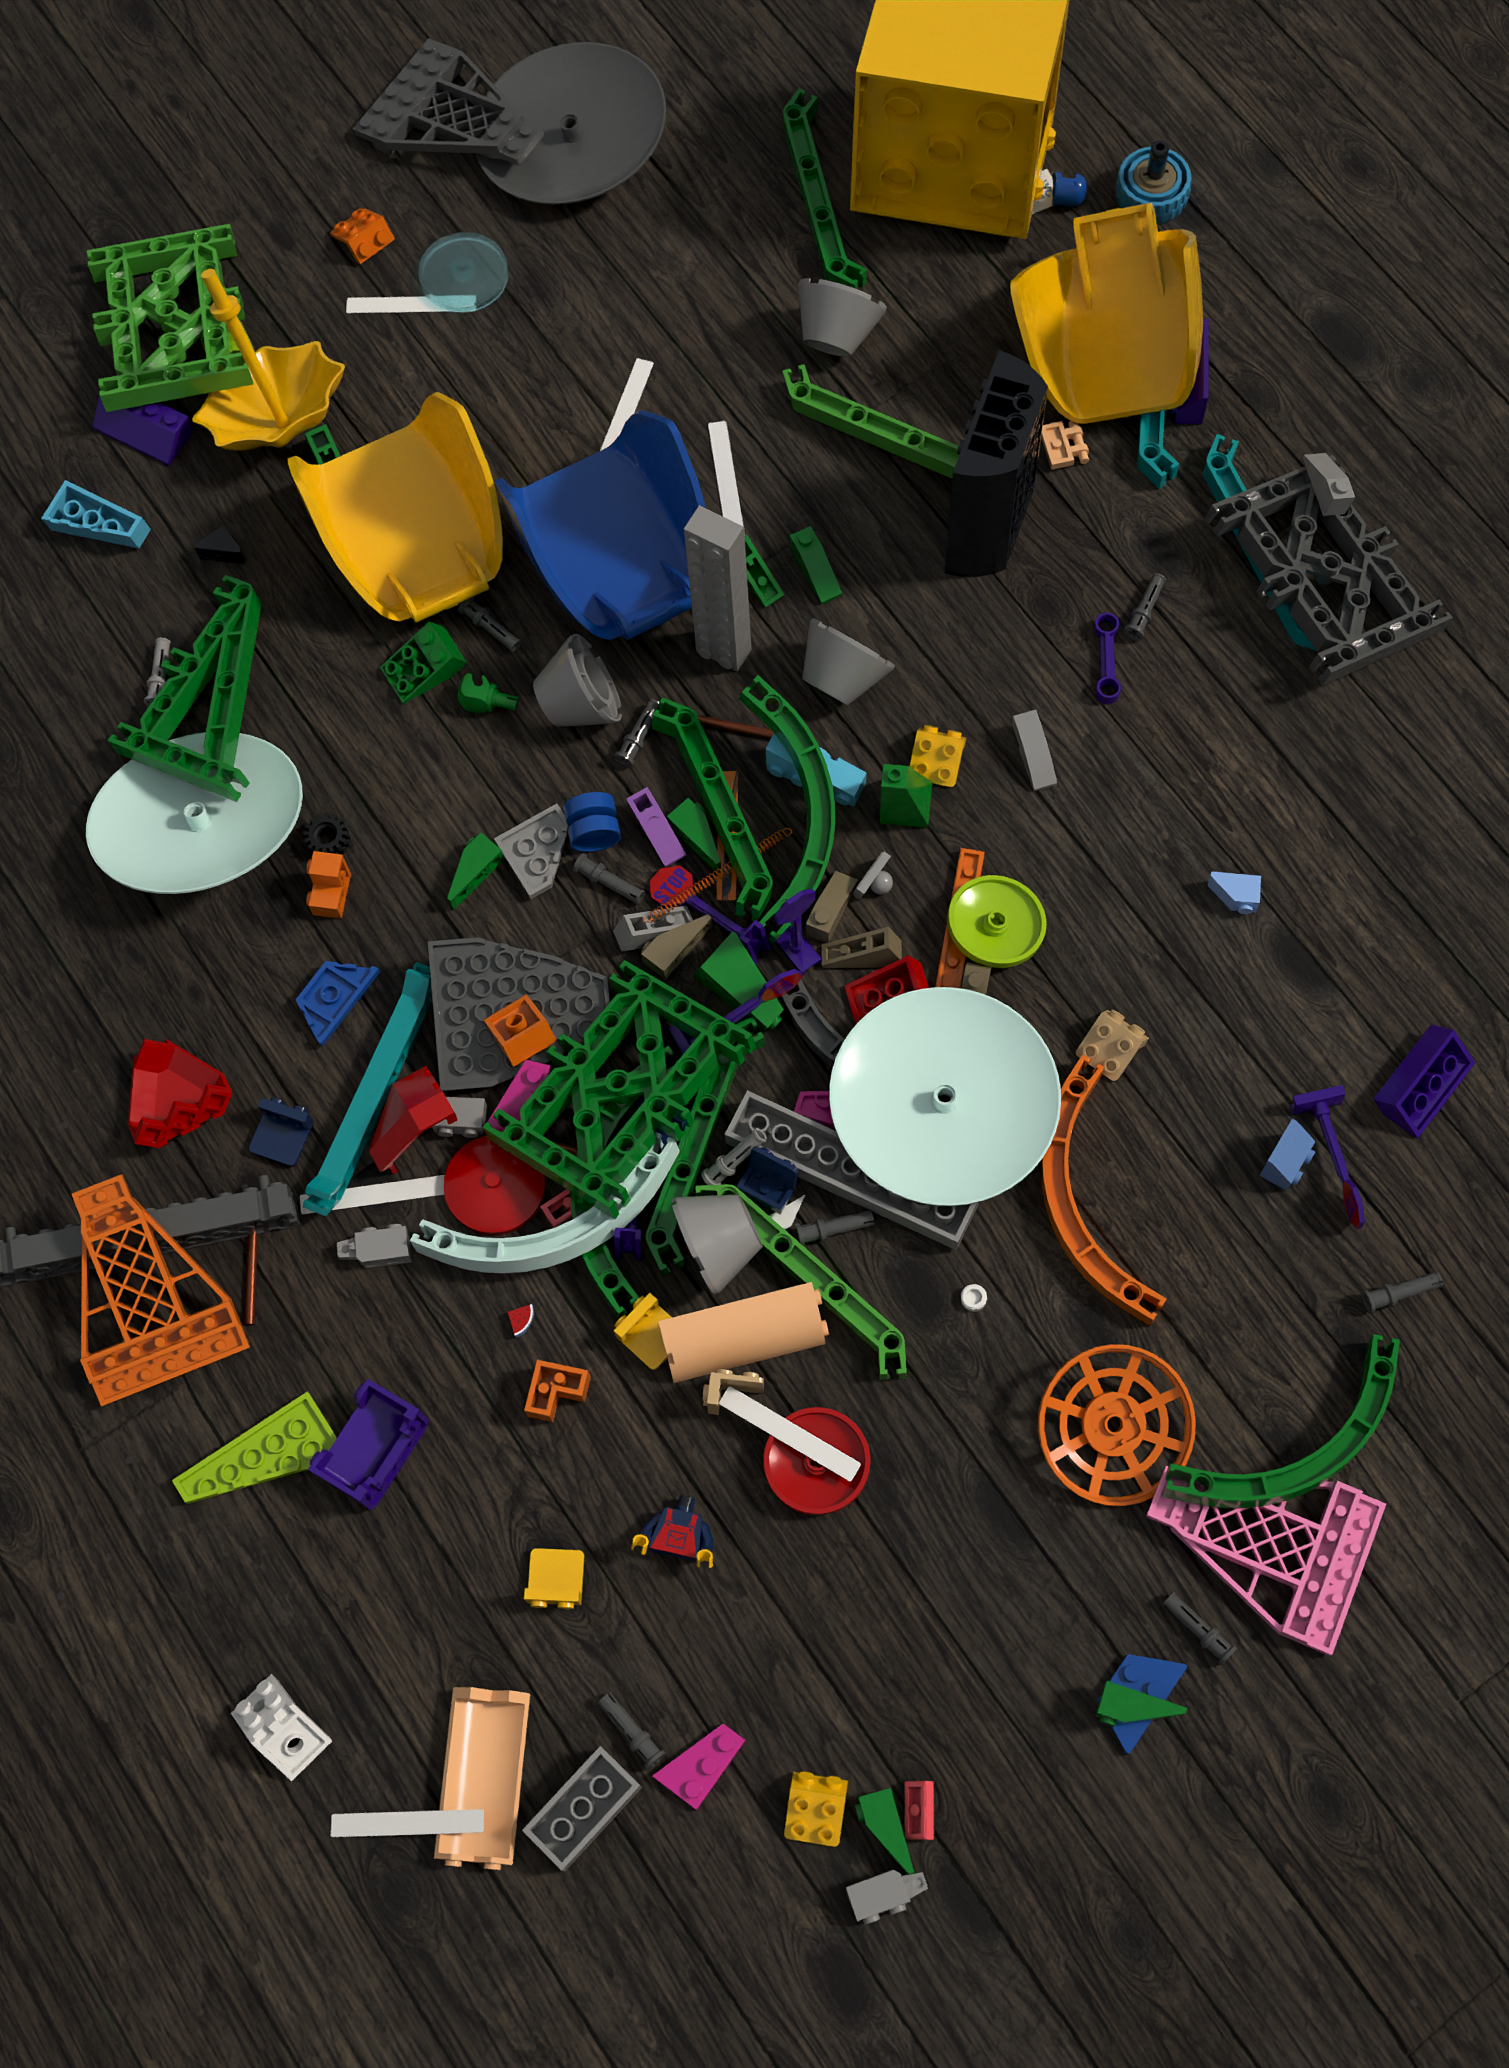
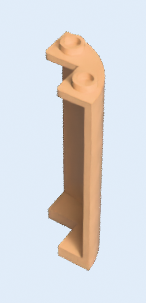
M812 1282L658 1321L674 1383L711 1374V1372H717L718 1369L727 1370L824 1345V1336L829 1335L826 1320L821 1321L818 1305L822 1304L819 1289L814 1290Z
M453 1687L439 1811L483 1809L484 1831L482 1833L437 1834L434 1859H444L446 1866L461 1867L462 1861L484 1863V1869L501 1870V1864L513 1865L530 1701L529 1693L511 1690H486L474 1687Z

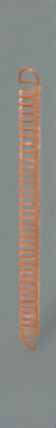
M778 831V832H775V835H774V836H775L776 841H777L778 843H780V840H779V838L776 836V833H778L779 837H780V836L782 837V835H781V834L779 833V831ZM767 838V839H764V842L761 841L760 844H757V847H758V845H760V846H761V849H762L764 852H765V848L761 845V843L763 842L764 845H765V844H766V843H765V840L768 841V844L770 845V847H773L772 843L768 840V838ZM725 864L728 866L729 871L733 872L731 867L728 864ZM725 865L724 867H720V869H717V871L720 870L723 877H725V874L721 870V868H724L726 874L729 875V872L725 868ZM713 871V874L710 873L709 876H706V878L709 877L712 884H714V881L710 875H713L715 881L718 882L717 877L714 875V872H716L717 876H720L717 871ZM702 878V881L699 880L698 883H695L698 884L701 891H703V888L699 882H702L704 888L707 889L706 884L703 882V879H705L706 883H709L706 878ZM694 884V885H691V888L688 887L687 890H684V891H687V893H688V895H689L690 892L688 891V889H691V891H692V893H693L694 890L692 889V886H694L696 892H697V893H700L699 890H698V888L695 886V884ZM684 891L680 892V895L677 894L676 897L673 898H676L678 902L679 900L677 899V896H680L681 901L685 903L684 899L681 897V893L684 894ZM665 902V904H661V907L658 906L657 909H654V911H650L651 919L649 921L652 920L653 922H655V919L651 916V912L654 913L655 917L657 916L655 910L658 911L659 915L661 914V912L658 910L659 907L662 909L663 913L665 912V910L662 908V905H664L666 910L670 912L669 908L666 906V903H669L670 908L673 910L674 908L670 904V902Z

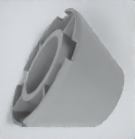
M810 278L801 279L798 284L803 342L816 350L831 355L850 357L884 316L887 310L886 305L882 301H878V304L871 301V295L843 284L819 279L817 284L810 283Z
M811 618L802 680L849 705L895 668L893 663L881 658L879 654L836 629L830 626L827 627L821 621Z
M578 634L570 636L534 680L533 687L537 701L546 717L556 727L616 723L620 721L622 715L621 713L618 714L617 711L621 707V703L614 682L600 656L595 658L589 650L592 647L591 644Z
M740 1195L676 1197L671 1201L675 1203L672 1207L680 1230L692 1257L697 1260L701 1268L700 1273L711 1292L716 1295L726 1287L763 1247L757 1229Z

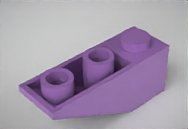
M648 787L626 799L665 868L686 856Z

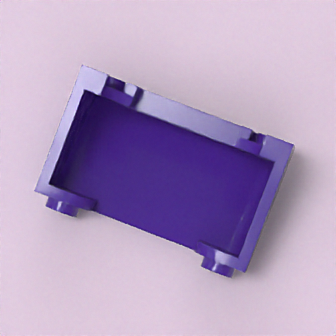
M367 1379L355 1391V1403L358 1407L329 1451L324 1449L321 1452L317 1451L310 1460L311 1466L308 1470L364 1507L372 1510L378 1505L424 1434L429 1420L418 1408Z

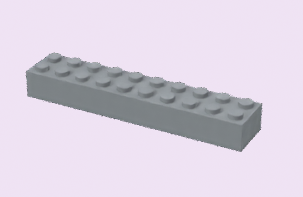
M699 505L684 528L696 651L703 658H711L725 669H733L738 672L752 650L744 527Z
M748 1090L725 1132L726 1144L736 1147L755 1128L761 1129L765 1133L767 1141L762 1143L759 1148H766L774 1156L794 1163L799 1170V1178L954 1250H957L978 1207L979 1202L958 1206L922 1204L893 1194L870 1179L854 1163L840 1142L835 1130Z

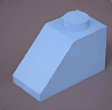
M1211 871L1208 887L1231 911H1238L1240 914L1256 913L1260 904L1261 876Z

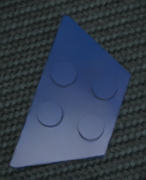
M325 961L296 998V1002L322 1047L378 976L380 971L377 967L364 968L357 967L356 964L346 963L341 965L337 962Z
M1128 1654L1110 1682L1166 1700L1188 1666L1182 1663ZM1152 1720L1122 1725L1117 1723L1116 1727L1111 1726L1127 1755L1130 1754Z

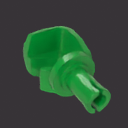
M467 673L462 678L457 693L458 701L463 709L474 713L492 712L496 706L516 711L519 703V696L500 693L498 685H490L484 675L482 676V685L475 686L472 674Z

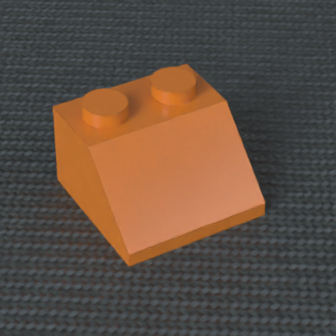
M527 994L484 1019L488 1029L513 1067L557 1041L547 1020Z

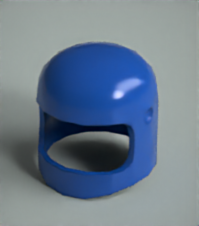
M1053 171L1052 205L1076 207L1082 204L1087 191L1085 178L1078 173H1075L1074 178H1064L1060 171Z

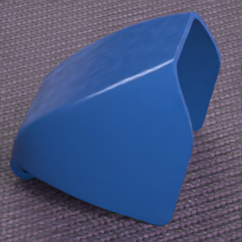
M639 410L628 418L621 433L610 446L523 488L511 487L502 477L495 480L514 530L539 576L562 609L577 624L590 633L609 640L619 636L629 640L692 609L684 528L698 506L700 505L704 508L706 506L698 478L684 442L672 420L651 412Z

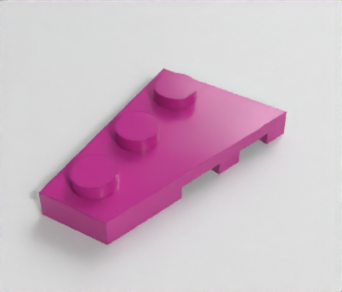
M525 1060L493 1114L499 1108L520 1121V1108L550 1074L552 1065ZM492 1114L488 1123L491 1124L492 1128L504 1131L506 1126L504 1128L500 1126L498 1120Z
M800 1091L794 1112L828 1128L835 1129L830 1109V1091Z
M722 1724L655 1773L653 1777L698 1810L745 1740Z

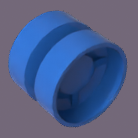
M604 792L584 793L569 799L564 804L563 808L566 823L569 826L568 834L572 849L579 852H596L608 849L621 840L619 823L615 818L617 812L612 795Z

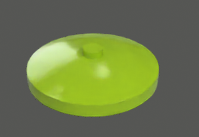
M987 875L972 879L958 889L948 908L947 926L954 944L968 958L984 966L1008 968L1027 961L1039 949L1046 933V915L1039 899L1025 885L1008 877Z

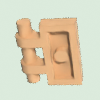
M1062 421L1043 425L1041 439L1051 470L1074 465V456L1079 457L1081 464L1089 462L1088 446L1083 442L1082 436L1084 434L1078 423L1070 421L1068 423L1069 428L1064 429ZM1068 439L1073 440L1075 445L1070 446Z

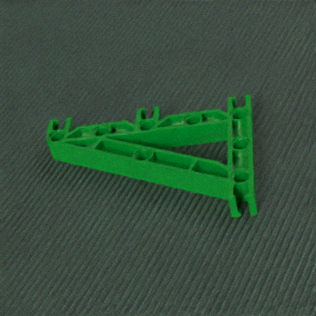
M225 575L222 581L229 592H221L222 588L216 587L213 591L221 606L194 642V654L192 655L173 648L170 653L178 663L177 667L169 665L171 662L168 660H164L161 664V667L170 679L167 680L140 718L141 729L120 722L117 728L124 735L125 742L117 740L118 737L114 734L107 741L122 756L237 802L241 797V793L236 791L230 782L239 783L244 788H247L250 784L242 771L234 767L262 602L249 583ZM216 672L203 745L205 754L202 755L172 743L168 739Z

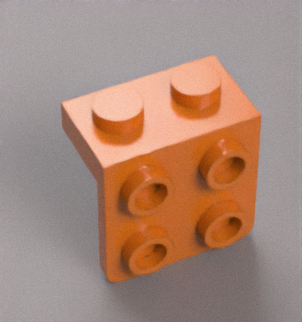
M362 208L355 210L346 221L337 223L334 226L335 229L330 232L333 238L347 244L354 259L359 264H362L395 240L383 216Z

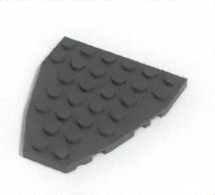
M478 937L428 941L439 1081L443 1092L490 1088L517 1075L524 1062L513 1067L488 1029L484 1019L524 995H528L547 1020L557 1040L547 1048L526 1059L544 1064L551 1062L547 1054L551 1046L557 1048V1053L563 1056L566 1055L561 1052L562 1046L558 1040L562 1033L583 1045V1034L610 1003L607 976L591 972L584 967L576 966L559 957L528 949L511 947L507 944H499Z

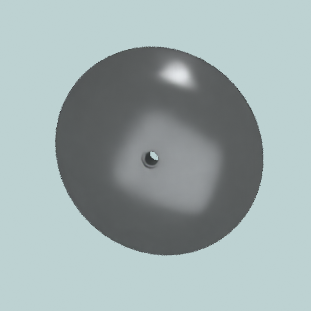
M593 42L568 43L550 47L521 60L494 83L497 89L523 115L525 122L543 129L544 136L520 166L503 159H490L481 154H475L487 177L497 187L516 198L528 202L551 205L588 200L602 195L627 181L651 157L661 139L666 122L664 91L660 81L650 67L637 56L621 48ZM488 90V92H487V94H486L485 96L488 97V98H491V99H493V100L499 101V100ZM482 113L476 114V117L481 116V115H483V114H482ZM494 121L488 122V125L493 124ZM485 123L474 126L473 130L484 127Z

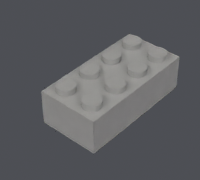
M600 1746L522 1831L561 1871L565 1872L639 1792L642 1786Z

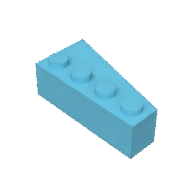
M66 480L41 518L52 531L134 548L141 547L151 530L142 517Z
M773 734L766 747L767 770L776 777H785L795 785L802 787L800 777L790 755L778 737ZM820 748L832 781L834 799L842 805L854 807L866 784L867 773L841 758L831 759L830 754Z

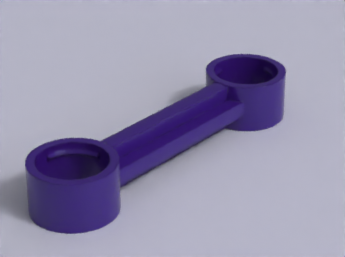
M1108 612L1100 614L1096 618L1094 633L1100 639L1101 679L1097 684L1096 697L1103 704L1115 703L1121 691V684L1115 678L1114 637L1118 632L1119 620L1114 614ZM1106 621L1112 623L1115 628L1112 631H1103L1099 628L1098 624ZM1104 685H1110L1116 689L1117 693L1111 696L1104 695L1100 688Z

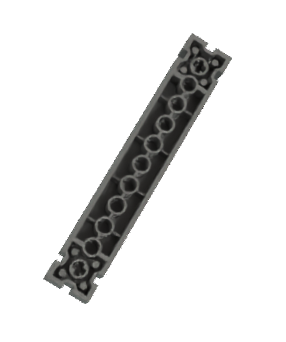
M262 1175L258 1178L260 1191L256 1187H250L242 1190V1193L232 1194L227 1192L218 1194L217 1198H196L191 1201L192 1203L188 1204L171 1203L163 1209H145L184 1250L247 1238L248 1234H254L255 1224L256 1234L258 1235L271 1233V1230H286L301 1226L296 1196L291 1192L287 1184L282 1182L270 1184L269 1176ZM141 1223L132 1226L136 1229L144 1231ZM69 1224L64 1226V1229L55 1231L53 1229H44L39 1231L38 1234L31 1236L27 1234L16 1235L15 1227H7L5 1229L6 1243L0 1240V1288L17 1285L18 1282L22 1281L32 1282L82 1271L81 1225ZM126 1229L108 1237L121 1242ZM129 1231L124 1244L138 1249L144 1236ZM154 1231L162 1255L177 1252L157 1231ZM101 1239L94 1241L96 1248L98 1247ZM146 1239L141 1251L153 1255L149 1242ZM105 1240L99 1253L113 1259L119 1246ZM122 1247L117 1261L122 1263L133 1261L136 1253ZM139 1255V1257H138L137 1260H139V1259H144V1258H147V1257H144V1256H142V1255ZM91 1256L89 1257V1270L95 1269ZM101 1259L104 1267L111 1265L110 1262Z

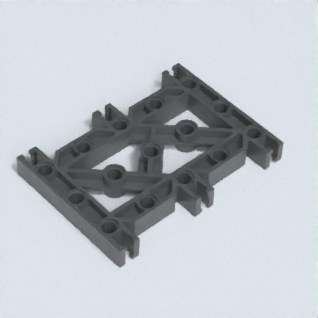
M1334 455L1329 456L1335 463L1337 459ZM1306 466L1212 504L1204 518L1209 524L1213 519L1222 517L1218 525L1213 528V532L1217 537L1239 529L1237 540L1265 577L1256 591L1260 598L1266 596V592L1271 591L1272 593L1266 604L1269 610L1291 602L1289 613L1316 651L1319 652L1309 667L1314 672L1318 667L1329 665L1325 672L1318 677L1322 685L1444 631L1453 619L1451 614L1446 612L1443 614V618L1434 620L1437 618L1436 614L1443 606L1440 599L1421 608L1418 607L1420 597L1390 558L1398 547V542L1394 539L1390 544L1380 546L1385 537L1390 535V531L1386 526L1365 534L1366 523L1352 504L1345 514L1323 516ZM1339 467L1344 473H1346L1343 467ZM1295 504L1290 529L1286 534L1287 544L1285 547L1264 517ZM1317 516L1348 557L1350 563L1344 562L1339 554L1332 551L1323 554L1310 551L1313 535L1317 529ZM1305 573L1312 574L1314 579L1321 584L1327 585L1334 581L1346 585L1343 601L1339 607V621ZM1371 589L1393 620L1362 634L1366 609L1370 604L1369 593Z

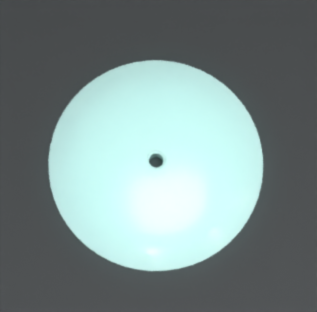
M206 732L169 740L202 755L205 754L203 745ZM242 733L239 734L234 767L242 771L250 784L247 788H244L239 783L230 782L233 788L241 793V797L237 802L135 760H130L104 784L91 805L86 823V839L91 856L100 869L110 878L122 885L144 892L179 894L205 890L224 884L257 867L270 857L286 840L295 826L302 807L303 790L299 773L293 762L282 750L263 739Z
M934 987L910 991L893 997L874 1008L855 1025L844 1040L836 1056L831 1073L829 1101L834 1127L840 1142L854 1163L870 1179L893 1194L911 1201L936 1206H958L981 1202L1011 1189L1037 1166L1050 1147L1057 1129L1061 1109V1088L1056 1065L1048 1047L1033 1026L1019 1013L997 999L979 992L953 987ZM941 1095H946L950 1097L951 1100L949 1102L944 1103L941 1102L938 1099V1097Z

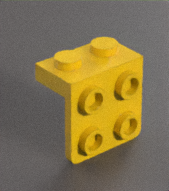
M924 725V729L919 728L917 730L910 767L934 784L953 787L956 784L966 738L961 737L962 733L958 731L948 730L946 734L938 732L937 727Z
M649 1293L646 1297L641 1296L634 1303V1310L628 1316L623 1315L616 1322L614 1333L616 1338L651 1370H656L667 1359L658 1321L672 1317L659 1306L658 1300Z
M533 1549L530 1556L528 1588H525L524 1600L527 1603H531V1607L547 1608V1604L558 1605L557 1608L574 1609V1605L581 1606L584 1553L580 1550Z
M793 1772L784 1832L785 1837L791 1840L833 1847L837 1846L840 1841L848 1781L836 1776L822 1777L810 1772Z

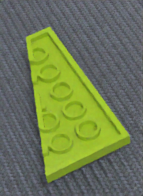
M307 1391L173 1479L172 1482L184 1502L187 1504L308 1470L311 1466L310 1460L317 1451L321 1452L324 1449L329 1451L337 1436Z

